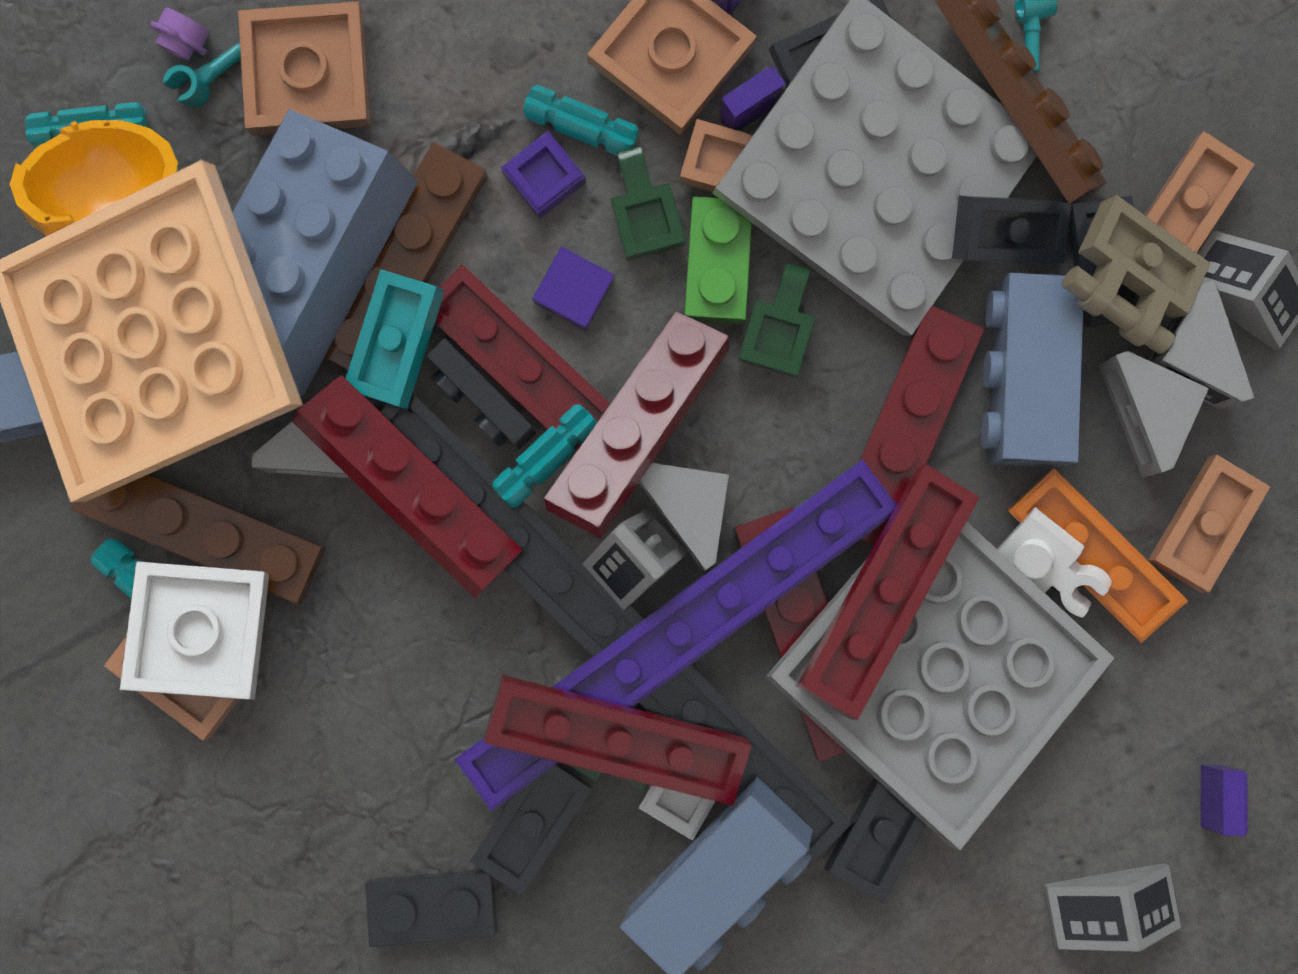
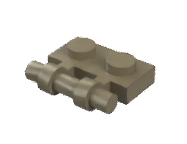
M1115 195L1101 202L1078 252L1097 266L1094 275L1091 276L1080 267L1075 266L1065 275L1062 287L1077 297V305L1090 315L1098 316L1102 314L1119 326V334L1135 346L1144 344L1157 354H1162L1170 348L1175 338L1173 333L1160 325L1164 314L1171 319L1189 314L1210 262L1121 197ZM1121 283L1140 296L1136 306H1133L1117 294Z

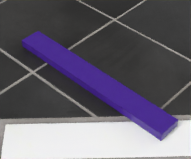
M862 459L565 677L553 688L630 708L634 707L890 518L897 504ZM484 738L454 759L491 812L558 763V761L486 744Z

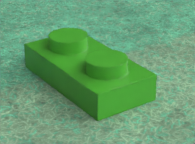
M695 196L692 198L685 316L703 322L744 324L746 320L752 223L719 198Z

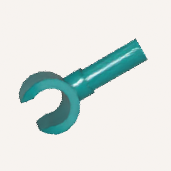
M1057 0L1015 1L1014 11L1018 21L1023 24V33H1025L1024 45L1029 49L1036 62V67L1032 70L1033 72L1039 71L1041 31L1039 20L1056 15L1058 8Z
M238 42L208 64L205 63L195 71L184 65L171 67L164 75V85L174 90L182 87L191 79L190 89L181 95L177 101L188 107L204 105L210 95L209 84L216 80L217 76L241 60L240 43Z

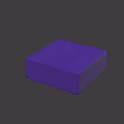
M774 66L771 68L767 67L723 97L720 120L725 127L740 131L773 108L783 94L786 85Z
M549 131L501 167L503 175L539 219L586 183L583 173Z
M561 246L532 300L534 304L587 331L612 286L615 275Z
M1201 765L1202 828L1225 836H1246V832H1248V774H1246V771L1223 765Z

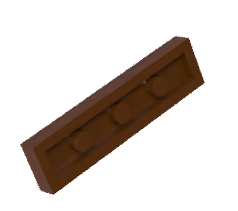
M937 0L935 3L1068 203L1086 198L1107 184L1100 173V170L1103 169V162L1099 154L1087 140H1078L1066 122L1070 114L1065 103L1052 89L1047 88L1045 90L1032 71L1036 67V62L1029 49L1019 39L1013 38L1011 40L999 22L1003 17V13L997 1Z
M432 142L416 170L414 177L418 180V183L324 357L347 371L380 269L428 283L488 178L485 169L435 142Z
M150 474L87 502H74L71 507L72 511L204 566L266 572L269 574L267 592L296 604L303 603L326 550V547Z

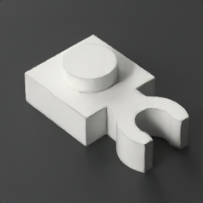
M1036 507L997 548L1000 553L1044 593L1051 586L1060 591L1061 601L1065 608L1078 617L1083 618L1087 614L1091 602L1079 593L1077 587L1087 585L1104 596L1109 591L1112 583L1111 578L1103 569L1094 565L1079 564L1076 559L1081 555L1084 545Z

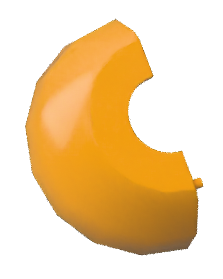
M90 120L78 124L73 121L70 126L60 128L61 134L36 147L21 165L15 163L10 187L18 208L29 224L45 236H48L178 172V161L170 143L148 127L123 120Z

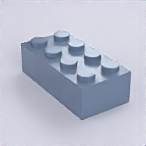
M289 109L232 213L299 395L304 396L337 331L346 318L366 277L413 193L418 180L389 151Z

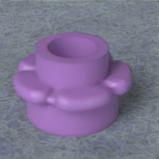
M167 7L164 8L158 22L151 21V28L159 33L155 44L186 61L190 60L193 52L199 55L207 54L208 51L203 46L210 31L196 21Z

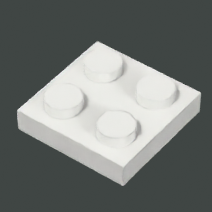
M136 562L120 690L255 700L269 574L262 571Z

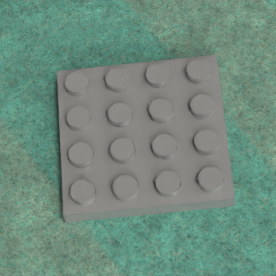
M849 0L712 193L902 336L907 337L914 333L926 313L964 261L952 258L959 195L1008 198L1037 155L1001 103L870 1Z
M968 522L965 523L858 720L848 719L797 688L796 685L865 561L765 676L946 844L957 850H961L1114 660V657Z

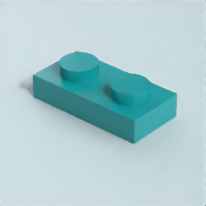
M380 269L346 376V380L362 395L408 409L445 290Z

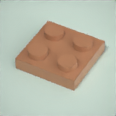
M631 0L588 52L587 60L592 67L679 135H682L756 44L757 36L711 0Z
M359 1L238 10L245 129L251 136L275 134L289 109L336 129L371 126L364 17Z

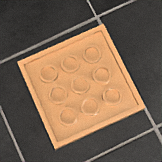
M200 160L0 259V302L70 502H87L303 405L215 165Z

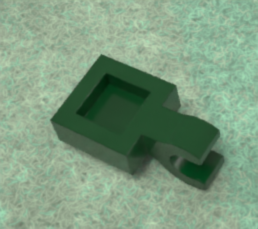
M641 146L617 152V163L627 194L611 198V206L626 261L685 246L686 241L670 183L655 187L651 186Z
M786 264L774 304L756 299L738 361L796 378L798 376L815 320L814 316L798 312L810 270Z

